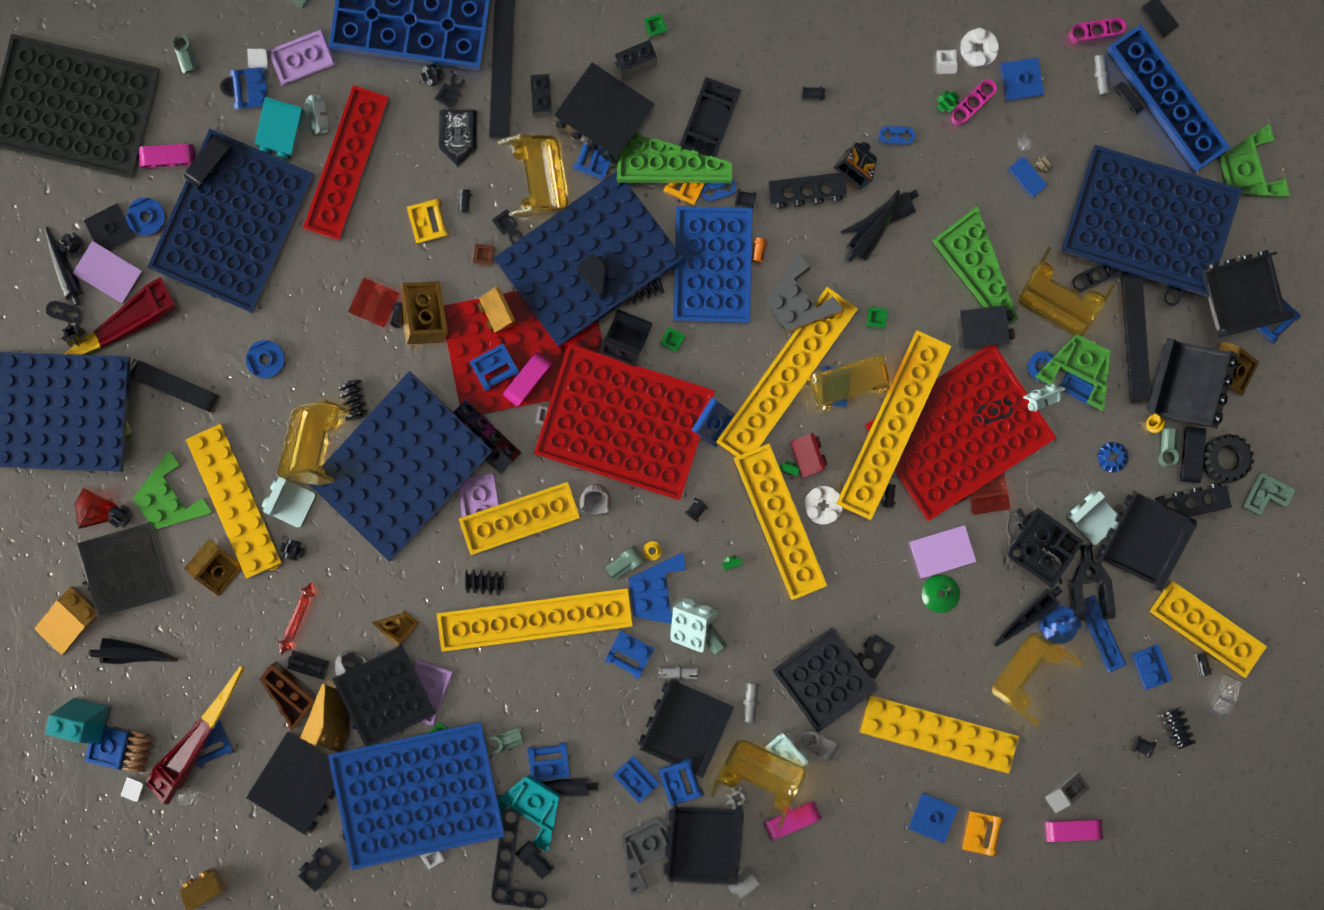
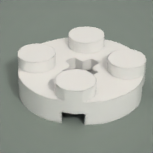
M982 28L971 30L961 41V57L972 67L988 66L995 60L999 44L996 37L988 30ZM975 44H982L984 52H976Z
M827 486L814 488L804 501V510L807 516L814 523L820 525L834 522L840 516L843 508L836 505L840 494ZM822 500H826V504H829V508H825L824 511L818 506V503H822Z

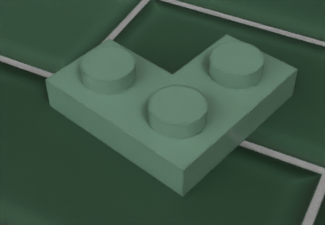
M1260 472L1243 507L1258 515H1262L1269 499L1287 507L1295 489Z

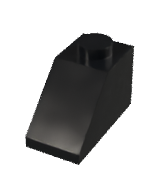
M592 253L575 268L582 279L602 301L605 296L607 280L605 266L607 264L601 256L597 258Z

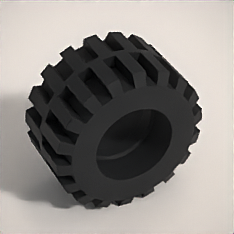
M1225 434L1212 439L1206 445L1204 452L1205 466L1203 468L1208 471L1207 475L1209 477L1212 476L1215 481H1221L1220 483H1231L1241 480V478L1248 475L1247 473L1252 469L1251 464L1254 463V459H1252L1254 453L1250 451L1251 445L1247 444L1244 438H1239V435ZM1222 448H1231L1237 454L1238 462L1234 469L1227 470L1219 464L1218 454Z

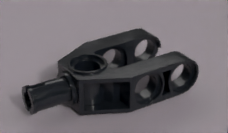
M1081 545L1082 563L1077 566L1070 585L1074 617L1078 616L1080 621H1086V599H1084L1082 585L1084 583H1098L1103 619H1114L1116 608L1112 579L1101 562L1094 561L1093 545ZM1086 570L1092 571L1093 578L1086 574Z

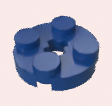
M142 197L131 203L126 220L129 227L137 234L151 236L158 233L165 225L166 215L164 208L159 202ZM144 212L151 214L149 221L141 220Z
M261 340L255 342L249 348L246 355V365L249 371L257 377L264 379L273 378L284 368V352L274 342ZM262 355L270 356L271 359L268 364L260 362L263 359Z
M1057 605L1046 616L1041 618L1040 630L1043 636V628L1056 623L1057 619L1065 622L1073 618V610ZM1071 630L1066 635L1047 640L1052 643L1064 644L1071 641L1077 631L1073 632Z
M1076 616L1063 623L1059 621L1043 628V633L1047 640L1066 635L1071 630L1074 632L1083 627L1079 617Z

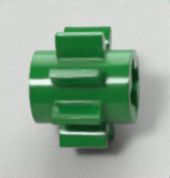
M946 90L937 98L940 102L937 107L943 113L946 110L951 113L960 104L958 101L960 96L954 90L951 93Z

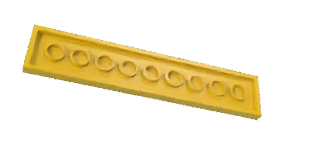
M826 287L814 304L815 307H820L831 297H834L844 312L834 314L824 320L815 321L811 325L797 329L716 441V443L737 457L761 446L858 310V308L830 288Z
M916 330L836 505L872 520L950 351V345Z
M628 588L437 613L441 652L633 627Z

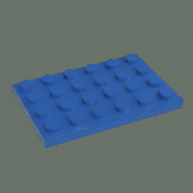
M676 206L675 247L683 256L684 261L675 266L673 321L750 323L753 208Z

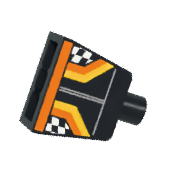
M856 142L843 153L833 167L860 189L872 182L877 162L876 156L869 151L871 147L867 142Z

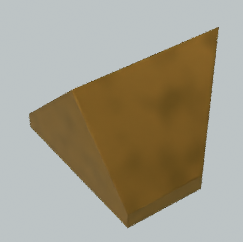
M405 611L401 614L371 622L398 646L405 642L419 624L416 619Z

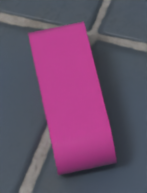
M1116 17L1078 23L1071 29L1069 38L1075 44L1118 38L1124 33L1126 22L1122 18ZM1118 24L1121 31H1114L1112 25ZM1099 27L1102 30V34H1095L1093 28ZM1081 30L1083 37H1076L1074 31Z
M989 79L984 80L953 110L951 114L952 123L956 126L966 124L994 96L997 90L995 82ZM989 86L992 89V93L986 94L982 88ZM976 99L979 105L972 107L969 104V100ZM962 112L965 115V119L958 120L955 113Z
M193 144L139 147L141 168L190 166L195 160Z
M536 352L510 384L503 396L519 407L549 370L552 363Z
M811 801L764 822L763 825L770 840L773 841L817 822L822 817L815 801Z
M1100 819L1046 822L1047 842L1103 839L1102 820Z

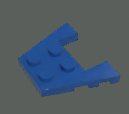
M680 553L629 578L634 617L672 624L673 613L670 610L666 573L686 570L684 553Z

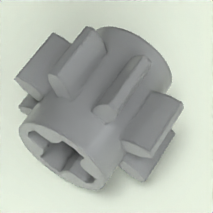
M741 786L736 791L731 787L732 793H726V796L730 797L726 804L732 803L733 810L735 805H742L744 802L749 803L744 797L748 792L742 793ZM740 793V797L743 798L742 801L734 803L732 796Z

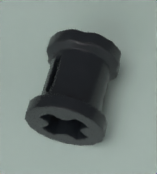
M738 188L735 205L741 204L754 208L757 192H744Z
M695 497L693 499L694 503L684 513L698 523L700 515L709 507Z
M1137 735L1131 751H1138L1145 754L1147 758H1151L1156 742L1153 741L1151 743Z

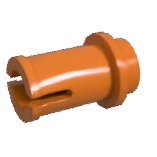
M756 238L753 241L755 246L752 261L764 262L765 249L768 246L767 239Z

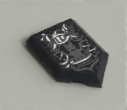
M439 110V149L457 167L477 149V110Z

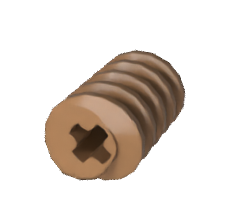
M131 730L130 732L135 737L128 739L133 744L127 745V748L132 751L125 753L130 759L123 761L128 767L122 769L138 773L146 772L147 769L142 765L149 763L144 757L150 756V753L146 750L152 749L148 742H153L154 738L149 736V734Z

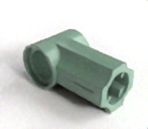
M176 35L172 40V46L175 49L183 74L198 70L199 67L190 40L185 35ZM185 40L186 46L182 49L178 48V41Z
M1164 428L1162 430L1161 451L1158 460L1163 467H1171L1179 460L1178 444L1180 430ZM1166 453L1172 455V463L1165 460L1164 456Z
M634 545L605 568L615 581L646 560Z
M710 623L708 624L706 645L715 655L728 644Z
M519 728L490 737L485 743L486 750L491 754H497L524 744ZM491 740H497L500 746L498 750L491 751L488 748V743Z

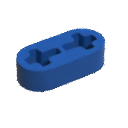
M885 126L879 132L880 141L887 145H910L916 136L914 130L910 127ZM888 130L890 134L896 135V137H890L889 140H886V137L882 136V134H885ZM907 131L912 137L905 141L904 137H898V135H904Z
M732 179V183H729V185L734 187L731 188V192H728L727 189L720 190V188L725 187V183H709L702 188L701 194L705 201L713 202L734 195L737 184ZM707 188H710L711 191L718 189V192L713 193L711 198L709 195H705Z

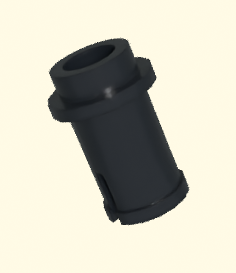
M803 86L802 99L825 100L826 88H822V86L820 88Z
M459 189V193H457L459 196L458 213H470L471 190Z
M397 302L392 308L394 312L390 325L400 328L403 323V306L401 302Z
M895 484L887 485L883 494V501H881L882 507L894 508V504H896L894 502Z
M1207 652L1194 655L1199 669L1197 673L1200 674V677L1212 675L1211 671L1213 669H1210Z

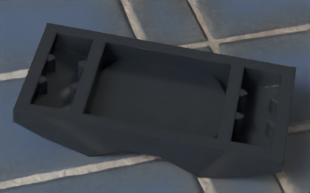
M705 77L679 146L682 149L694 150L708 157H716L741 90Z

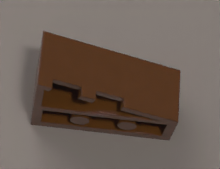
M276 661L260 677V681L271 699L276 703L280 714L283 715L289 725L288 727L292 731L298 727L312 710L317 695Z

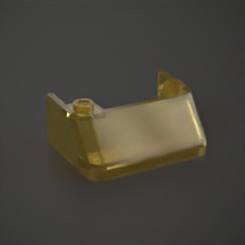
M519 134L498 141V145L511 146L512 155L515 159L524 161L529 197L521 201V209L509 212V216L531 217L566 210L569 202L560 145L556 137Z
M1048 246L1024 285L1018 300L1024 307L1069 333L1083 336L1105 306L1115 285L1111 283L1104 295L1096 291H1089L1084 297L1051 279L1054 269L1045 262L1052 249Z
M883 354L811 375L807 379L815 410L820 409V407L822 410L832 408V404L837 401L870 391H876L877 394L888 391V388L891 386Z
M326 399L295 406L289 418L277 470L278 477L311 485L333 483L334 478L325 475L324 468L318 466L326 432L331 431L337 426L338 416L349 414L350 410Z
M1033 633L1026 638L993 683L992 693L1031 724L1039 726L1040 723L1025 712L1030 705L1029 696L1022 691L1025 684L1044 659L1051 664H1058L1066 658L1077 667H1082L1084 663L1049 639L1046 640L1043 635Z
M738 740L715 780L711 796L715 797L721 784L735 787L740 783L741 779L776 795L774 806L783 812L777 827L781 829L806 776V771L802 766L747 740Z

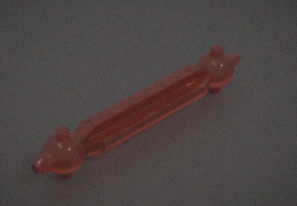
M309 583L307 587L301 588L303 596L298 599L284 632V640L278 642L279 654L281 655L292 648L290 641L294 639L309 604V598L314 596L312 583Z

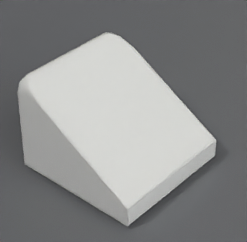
M248 49V68L264 67V70H268L267 49Z
M937 50L938 74L957 73L956 50Z
M127 777L121 796L139 802L145 783Z
M441 851L420 855L428 869L446 860Z

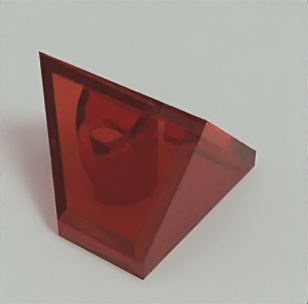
M83 487L74 503L78 529L109 522L110 518L107 516L110 510L117 504Z

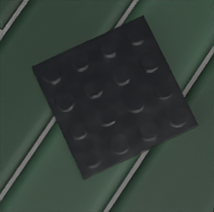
M151 522L76 543L98 618L173 596Z
M832 626L772 670L818 733L880 689L835 626Z
M402 644L332 678L365 747L372 746L436 714Z

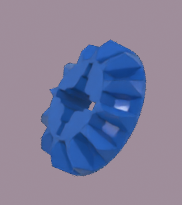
M1047 351L1035 353L1028 362V371L1031 376L1035 378L1041 370L1035 364H1042L1045 359L1047 364L1054 355Z
M1117 442L1106 443L1098 452V462L1108 472L1115 473L1121 471L1126 467L1129 460L1128 451L1122 444ZM1111 451L1114 454H1121L1116 458V463L1113 460L1106 461L1111 456Z

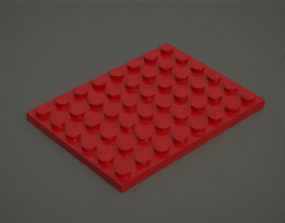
M517 291L503 293L517 325L498 334L494 330L490 332L486 323L489 318L486 313H481L478 306L481 303L479 298L444 305L448 330L446 341L459 405L466 400L481 415L518 408L503 396L517 376H511L491 387V390L486 392L469 362L501 344H504L519 373L536 352L552 363L549 370L519 407L550 401L568 344L596 353L600 352L603 340L599 321L558 348ZM506 364L484 377L488 381L510 369V367Z
M568 344L534 454L680 500L700 440V436L693 432L692 428L711 398H713L715 390L637 365L633 367L608 356Z
M996 346L983 348L936 379L894 470L927 522L1056 439V436L1039 410H1029L1028 404L1030 402L1028 399L1023 398V396L1027 395V392ZM1001 399L1000 404L991 403ZM1003 399L1010 400L1013 405L1009 406L1003 402ZM990 403L981 410L980 414L976 413L981 405ZM1014 407L1011 416L991 423H984L987 419H994L1007 414L1010 408ZM992 408H998L997 415L991 413ZM977 416L982 418V423L977 419ZM873 419L865 425L868 432L870 431L875 419Z

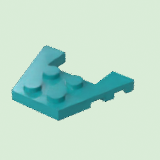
M526 775L497 798L500 816H502L508 806L539 825L541 830L534 839L533 844L548 852L551 846L561 795L530 775Z

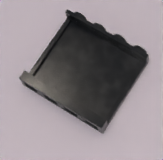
M591 62L554 114L552 122H554L558 129L568 131L575 140H581L586 143L590 150L601 153L605 160L617 163L618 157L647 116H650L654 110L655 103Z
M1269 250L1257 252L1258 256L1253 257L1252 254L1241 257V261L1237 262L1235 258L1224 261L1225 265L1219 266L1218 262L1207 265L1208 269L1201 271L1218 338L1294 319L1292 311L1286 312L1272 256L1276 255L1277 251L1269 253Z
M1167 338L1147 411L1152 415L1218 429V425L1223 420V407L1228 401V389L1233 383L1232 374L1234 368L1238 365V355L1231 350L1227 352Z
M1133 490L1132 494H1128L1123 502V505H1125L1123 511L1117 513L1114 520L1116 521L1114 528L1110 527L1106 534L1108 539L1105 545L1101 544L1098 549L1099 562L1104 560L1154 584V588L1162 592L1197 526V520Z
M670 679L669 682L665 681L661 692L664 693L662 699H657L653 708L656 710L654 718L650 716L645 726L649 728L647 734H642L638 745L641 746L640 751H644L671 764L691 758L694 773L704 778L734 707Z
M289 731L282 739L246 798L302 834L312 833L318 824L315 820L319 815L322 817L328 808L325 804L329 799L333 800L336 795L329 757Z
M673 802V809L669 810L671 827L667 828V839L670 840L669 845L665 847V857H668L667 863H664L663 874L666 875L668 882L738 885L744 823L743 805H735L733 810L677 807V803Z

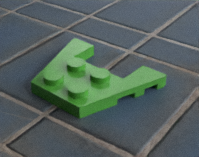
M1270 124L1219 156L1226 185L1242 189L1241 194L1290 196L1286 179L1266 184L1256 146L1275 141Z
M1076 334L1045 365L1035 378L1051 385L1061 368L1094 385L1087 404L1102 411L1105 408L1106 383L1111 351Z
M171 451L166 453L133 497L134 502L148 522H151L154 530L213 513L204 498H201L186 509L173 491L165 476L178 468L180 464Z

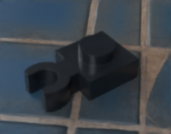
M455 73L451 76V84L444 83L434 98L449 109L453 108L461 95L457 91L458 88H462L465 85V79H462L460 83L454 82L457 77Z
M508 209L492 219V222L503 236L507 233L509 234V241L512 244L515 243L513 240L514 235L517 234L520 238L523 237L521 231L515 230L518 223Z

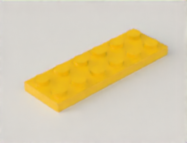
M565 482L458 518L470 555L579 519L580 516L569 483Z
M1172 580L1167 584L1149 611L1243 678L1247 677L1267 648L1265 644Z

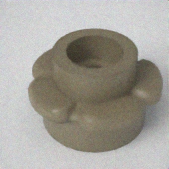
M1046 155L1038 157L1039 161L1037 164L1042 172L1045 170L1049 172L1053 165Z

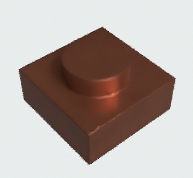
M475 243L472 262L492 266L495 247Z

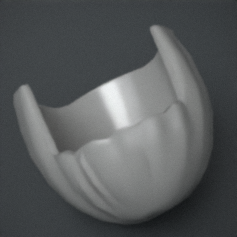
M600 484L588 486L581 495L580 509L593 515L609 512L611 507L609 491Z
M344 651L335 660L336 675L344 673L367 660L362 654L355 651Z

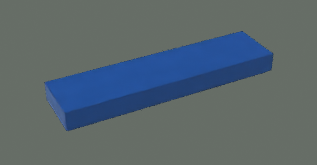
M1092 595L1085 598V623L1108 673L1126 666L1127 664L1107 620L1102 617L1101 607L1096 596Z

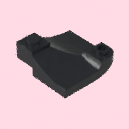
M1036 508L1021 532L1007 549V557L1011 562L1053 589L1084 541L1051 516ZM1014 550L1019 551L1018 557L1013 555Z

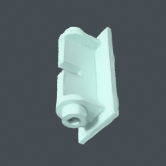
M310 95L305 101V110L309 113L310 118L308 123L309 129L312 131L313 136H316L320 131L321 134H326L328 129H330L327 115L320 116V113L326 112L324 98L321 95L314 97Z
M1056 383L1047 384L1042 389L1032 390L1030 394L1023 396V398L1029 400V410L1037 411L1046 407V405L1061 401V398H1063L1061 391L1066 389L1058 386Z

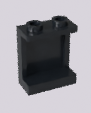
M650 40L615 54L617 60L615 64L622 81L657 66V55Z
M1007 305L960 311L964 349L974 350L981 347L1013 344L1012 340H1015L1014 328H1011L1010 323L1013 320V312Z
M618 309L602 342L599 353L635 367L653 323Z

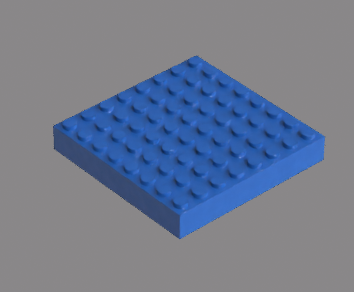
M335 0L329 47L332 51L424 64L435 63L438 66L481 71L492 0Z

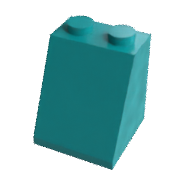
M265 97L254 144L259 147L258 150L269 154L272 151L277 153L276 156L287 159L289 156L293 158L307 114L302 107Z
M73 698L49 715L45 734L78 743L100 744L109 706Z

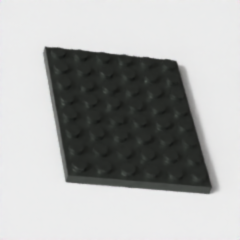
M11 34L0 76V148L133 179L139 156V147L142 144L160 69Z

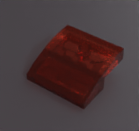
M362 277L347 312L384 328L399 293Z
M1002 473L969 495L972 515L1011 509L1005 473Z

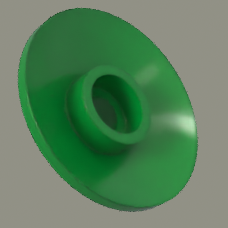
M935 575L929 578L923 585L922 600L931 611L946 613L958 604L960 589L951 577ZM940 590L945 592V596L942 598L938 596Z

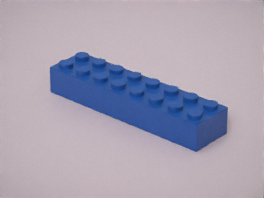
M1141 24L1109 46L1107 52L1195 173L1231 148Z

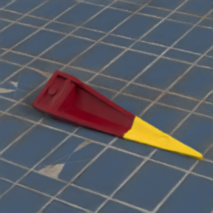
M159 277L143 286L117 312L85 337L86 341H83L79 347L75 345L64 354L87 355L161 320L162 316L176 309L177 307L163 279Z
M239 667L204 715L152 769L145 784L163 804L169 805L177 790L182 789L245 667Z

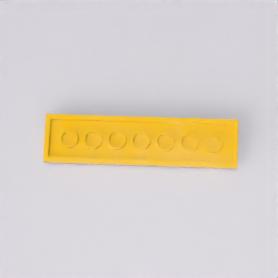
M222 424L185 439L246 579L282 564Z
M768 443L734 457L733 459L791 600L826 587V581L770 444Z
M871 695L869 696L860 728V733L1008 774L1019 736Z

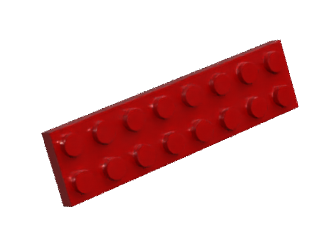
M355 85L352 86L303 229L340 241L389 101L388 96Z

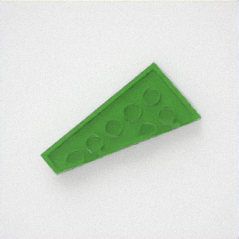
M635 133L618 157L617 183H732V162L713 156L708 157L694 150L682 149L681 146Z
M976 206L932 242L984 308L1007 305L1009 309H1012L1013 320L1010 323L1013 324L1018 320V316L1009 296L979 208Z

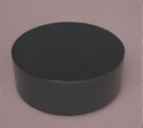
M232 77L223 79L220 84L222 93L227 97L235 96Z

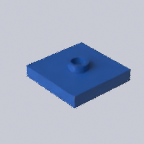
M1039 58L1000 64L1006 101L1044 96Z
M711 398L692 431L712 446L717 447L718 443L716 441L735 414L716 399Z
M105 726L101 743H89L85 762L122 770L131 732Z
M922 793L908 829L945 843L958 807Z

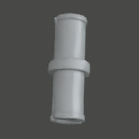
M1106 54L1094 56L1097 71L1095 77L1098 79L1099 94L1111 93L1110 71H1108Z
M659 666V679H676V681H680V679L698 680V668Z
M746 683V699L743 700L745 705L743 722L755 723L756 706L759 704L757 701L759 684Z

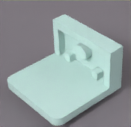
M279 477L271 485L270 489L273 491L270 497H266L262 504L263 512L299 528L307 516L315 499V494Z
M1100 491L1096 493L1091 492L1085 498L1086 502L1082 506L1078 504L1070 511L1072 515L1069 517L1071 522L1093 545L1098 544L1106 536L1110 527L1114 528L1116 524L1114 520L1117 513L1103 499L1105 496Z
M685 598L673 607L671 640L680 645L703 652L706 647L708 624L718 617V610Z
M781 733L764 748L790 777L803 765L806 766L808 764L806 761L808 756L801 748L797 750L793 746L796 742L788 733L786 735Z

